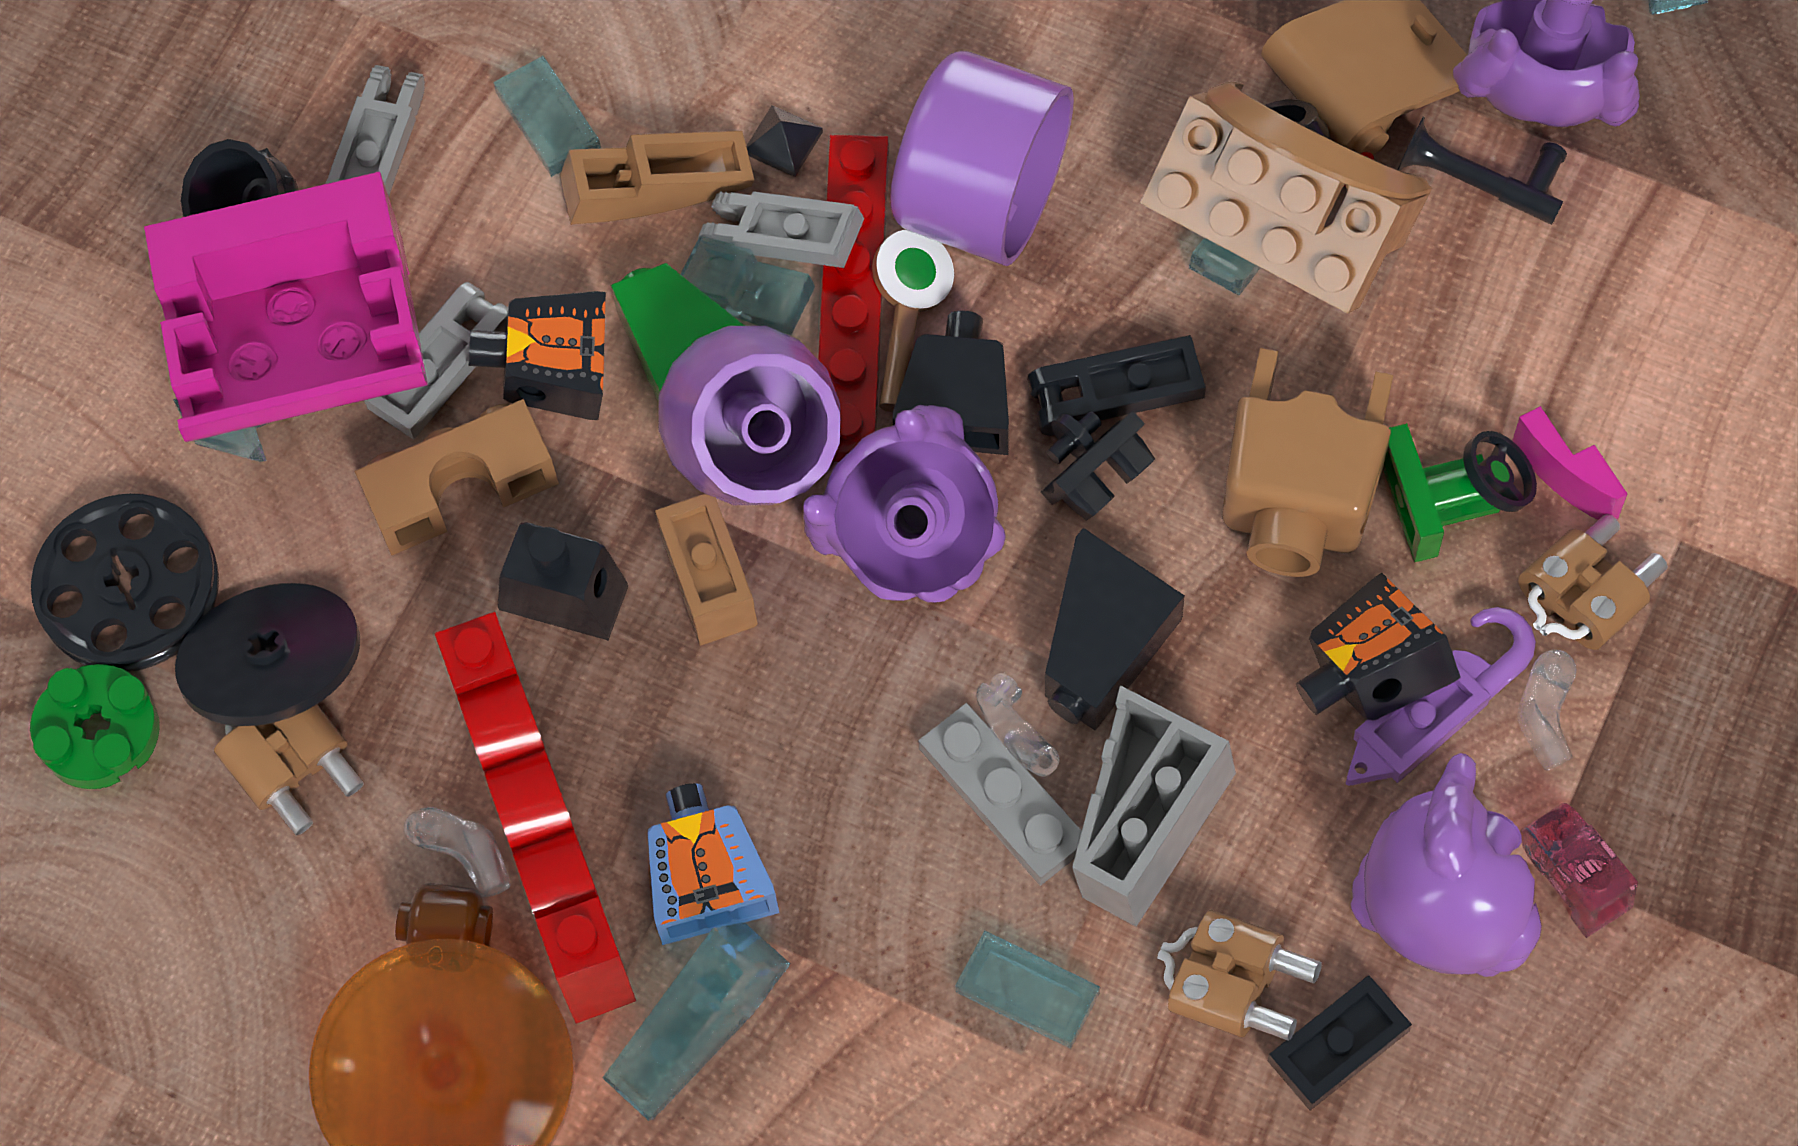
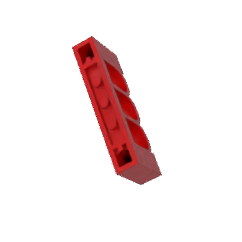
M496 612L434 633L483 768L501 824L512 850L552 969L575 1023H580L636 1002Z

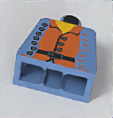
M698 783L680 785L668 791L666 799L672 821L657 824L648 829L653 913L662 945L778 914L779 908L773 884L736 807L727 805L709 810L703 786Z

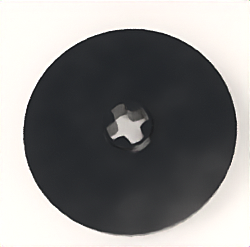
M280 583L248 590L214 607L191 628L176 656V681L187 704L199 715L211 721L231 726H257L285 720L323 701L346 679L357 660L360 650L358 624L352 610L344 600L333 592L318 586L302 583Z

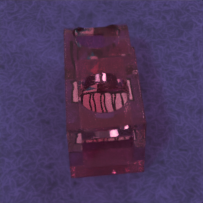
M1562 803L1520 830L1522 846L1537 870L1547 877L1572 910L1571 919L1585 938L1633 908L1638 881L1592 825H1588L1573 807L1567 803Z

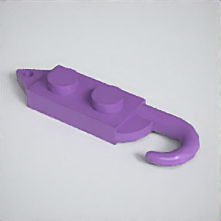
M1500 607L1483 609L1470 619L1473 627H1480L1486 623H1499L1506 626L1513 635L1514 642L1512 647L1492 665L1470 652L1452 651L1461 676L1460 679L1377 720L1365 721L1355 730L1353 739L1357 742V746L1347 775L1346 785L1350 786L1387 778H1393L1398 783L1485 708L1489 700L1525 670L1534 657L1536 641L1532 627L1525 618L1511 609ZM1360 767L1363 768L1366 772L1364 774H1359L1356 772L1355 769Z

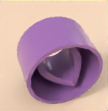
M958 51L948 55L938 64L927 80L910 116L899 148L890 196L891 209L896 222L904 229L1004 266L1011 265L1029 241L1055 182L1072 120L1074 96L1071 87L969 51Z

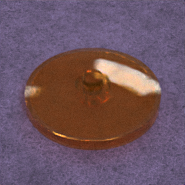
M434 939L410 943L380 955L356 972L340 988L321 1018L314 1037L309 1065V1088L312 1106L320 1129L330 1146H551L556 1140L568 1114L575 1080V1058L567 1023L557 1003L541 981L524 965L497 949L480 943L456 939Z

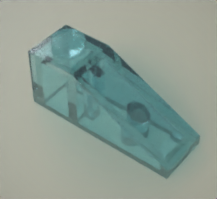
M745 922L713 928L602 1078L648 1121L655 1119L754 1014L791 963Z

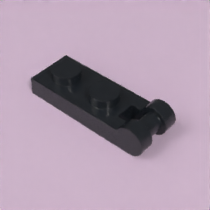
M1191 335L1048 365L1033 370L1027 376L1032 397L1039 400L1041 407L1037 412L1040 431L1048 436L1055 435L1051 424L1060 414L1065 413L1080 421L1091 411L1100 420L1128 415L1132 411L1138 413L1203 399L1206 392V386ZM1078 387L1081 398L1063 400L1061 392L1068 388Z

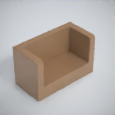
M702 494L655 510L662 542L700 646L756 627L758 622L753 597L716 497Z

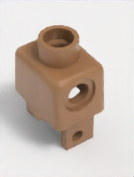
M1260 348L1250 395L1238 400L1222 519L1228 528L1251 534L1246 553L1248 559L1256 566L1284 576H1309L1317 573L1320 569L1324 549L1339 553H1351L1361 543L1383 470L1391 430L1383 425L1393 375L1375 371L1365 420L1346 414L1338 406L1334 396L1304 390L1296 398L1287 401H1270L1278 351Z

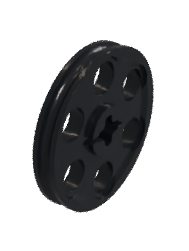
M131 493L95 500L75 510L63 519L43 543L36 557L31 577V597L36 616L45 632L64 654L84 666L96 664L110 665L127 672L155 666L176 655L191 628L214 608L219 587L218 564L214 551L196 521L183 509L165 499L151 495ZM140 514L150 515L154 518L152 531L146 537L131 540L123 536L124 526L130 518ZM82 536L95 538L97 542L96 550L88 559L72 562L66 558L67 547L73 540ZM184 547L194 548L198 551L197 563L189 571L174 573L168 570V559L174 551ZM116 555L126 572H129L133 577L131 579L132 589L129 591L136 606L134 610L124 592L121 593L117 587L120 584L118 576L121 573L115 560ZM70 591L82 594L83 602L77 613L66 618L56 617L52 614V606L58 596ZM179 603L185 606V617L176 627L160 629L154 625L155 614L163 605ZM111 625H120L127 629V638L119 649L112 652H103L96 648V639L104 628Z

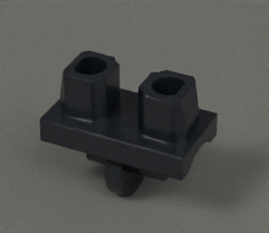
M1091 411L1080 421L1065 413L1060 414L1052 421L1051 427L1058 440L1046 451L1048 456L1057 464L1061 463L1069 454H1072L1077 459L1041 491L1051 505L1063 499L1072 510L1087 521L1115 497L1093 472L1105 460L1126 484L1136 478L1155 460L1143 439L1136 433L1145 423L1134 411L1130 412L1124 419L1116 422L1095 442L1091 434L1102 425V422Z

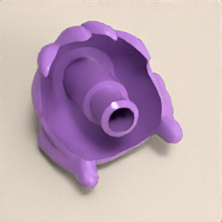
M1501 0V2L1486 6L1479 11L1474 22L1468 55L1454 67L1453 77L1461 94L1467 98L1486 97L1497 110L1518 120L1538 122L1552 127H1568L1585 123L1595 118L1614 127L1620 126L1634 116L1639 108L1638 80L1634 75L1638 66V58L1633 53L1635 44L1633 33L1630 28L1624 25L1607 23L1604 8L1592 4L1593 0Z
M918 405L911 410H904L898 413L895 418V425L882 428L862 438L857 446L837 463L828 479L824 494L812 495L804 502V531L813 548L823 555L833 554L841 557L869 591L880 599L891 601H904L918 597L925 602H943L953 597L958 590L970 587L980 578L985 560L1003 548L1006 538L1005 530L997 519L998 497L993 477L978 455L964 441L962 418L958 413L947 407Z
M1459 753L1449 760L1434 790L1414 796L1406 801L1398 810L1391 812L1389 817L1384 820L1371 844L1370 850L1360 864L1358 875L1353 881L1351 910L1363 928L1378 933L1384 942L1400 955L1427 969L1445 974L1476 973L1484 977H1491L1500 972L1515 970L1527 960L1540 938L1542 925L1536 902L1533 904L1535 879L1530 873L1527 862L1520 855H1510L1522 843L1521 833L1510 819L1502 814L1487 811L1473 793L1476 780V763L1468 755Z

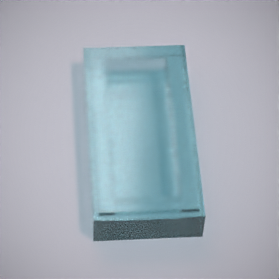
M544 56L493 82L496 94L551 177L562 171L569 150L601 148L599 138Z
M984 930L955 985V991L1071 1049L1100 994V986Z

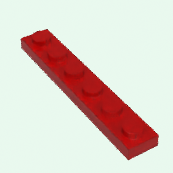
M830 135L827 201L853 204L859 208L864 217L845 267L823 265L818 360L827 368L840 402V444L832 462L841 461L857 446L862 438L876 432L882 294L875 284L872 264L876 250L885 241L889 161L888 136Z

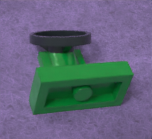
M1408 424L1389 428L1391 434L1383 471L1414 563L1438 557L1444 536L1443 526L1499 513L1500 510L1516 512L1531 503L1536 495V476L1530 461L1524 452L1503 434L1494 431L1481 432L1466 444L1462 459L1422 468ZM1479 442L1495 445L1491 455L1485 460L1482 454L1476 455ZM1506 454L1513 460L1521 474L1524 484L1523 495L1513 484L1514 474L1509 464L1505 461Z

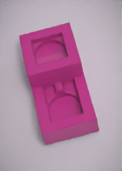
M1541 406L1520 416L1512 441L1527 456L1538 477L1554 492L1587 515L1599 520L1605 514H1610L1618 520L1628 494L1597 447L1592 445L1573 455Z

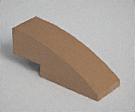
M743 131L630 135L626 148L569 150L560 173L570 225L610 222L682 209L713 200L716 194H720V192L731 194V192L734 193L751 187L754 182Z

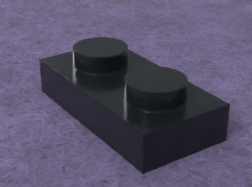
M1368 975L1297 1031L1289 1041L1286 1040L1269 1054L1267 1061L1311 1111L1410 1031L1412 1024Z

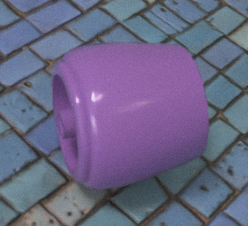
M727 326L697 338L672 363L659 393L658 430L672 465L697 490L732 505H774L807 492L828 471L840 444V402L827 368L798 339L768 326Z

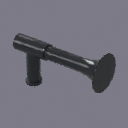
M1425 117L1422 118L1397 170L1400 171L1404 167L1412 165L1426 166L1439 170L1498 197V200L1548 224H1553L1563 201L1547 194L1560 164L1567 157L1566 150L1562 146L1551 142L1542 145L1537 163L1525 184L1513 177H1505L1443 147L1429 135L1424 126Z

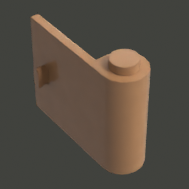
M1343 0L1284 24L1267 40L1261 52L1262 58L1297 100L1312 104L1317 109L1319 117L1328 126L1330 140L1359 154L1368 151L1373 155L1379 152L1389 139L1387 132L1396 117L1460 91L1453 77V69L1467 56L1421 0Z

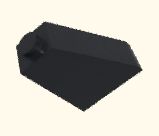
M1082 528L1075 538L1045 671V697L1048 698V704L1051 709L1064 720L1072 724H1078L1079 721H1082L1093 730H1096L1116 705L1120 685L1126 689L1131 686L1181 622L1185 595L1085 528Z

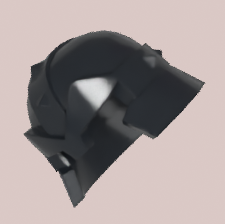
M226 139L209 144L194 157L183 179L180 201L183 217L290 193L299 189L296 180L286 166L275 158L268 148L258 151L246 142Z

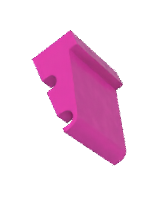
M380 172L144 226L154 289L165 317V321L160 322L171 387L182 414V419L177 420L178 428L185 442L428 385L408 278L410 273L403 240Z

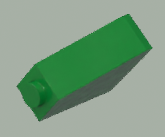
M667 263L651 269H636L628 273L621 281L611 285L618 316L658 402L659 393L672 363L697 338L727 326H745Z

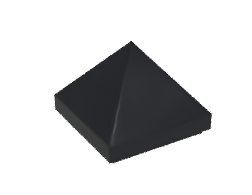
M771 105L746 146L748 156L796 177L823 133V128Z

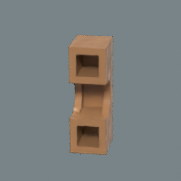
M524 399L510 405L498 404L492 406L473 421L456 428L446 427L430 433L419 444L400 452L389 451L379 454L371 459L367 466L355 470V474L391 556L448 532L439 511V501L444 490L457 480L478 478L488 482L495 489L503 508L559 484L550 454Z

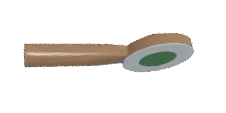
M901 230L889 236L876 250L872 264L873 278L879 292L889 303L895 306L879 407L888 412L894 411L911 359L918 312L930 310L938 305L949 294L954 281L953 263L942 243L908 230Z

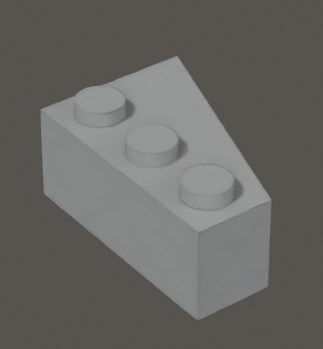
M1120 685L1112 730L1109 739L1105 741L1101 756L1103 761L1095 794H1091L1072 869L1082 898L1137 927L1235 776L1236 771L1228 740Z

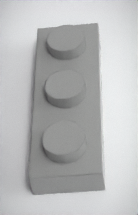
M967 703L918 740L919 750L1040 886L1075 859L1082 832L1081 829Z

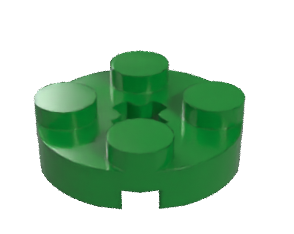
M101 664L82 666L77 669L64 668L57 671L50 678L47 689L39 697L30 722V734L36 755L62 782L83 789L110 787L121 782L118 777L128 773L134 766L139 769L152 755L160 730L158 712L143 683L121 668ZM94 714H101L105 721L110 722L108 730H98L94 739H86V732L81 728L82 723Z

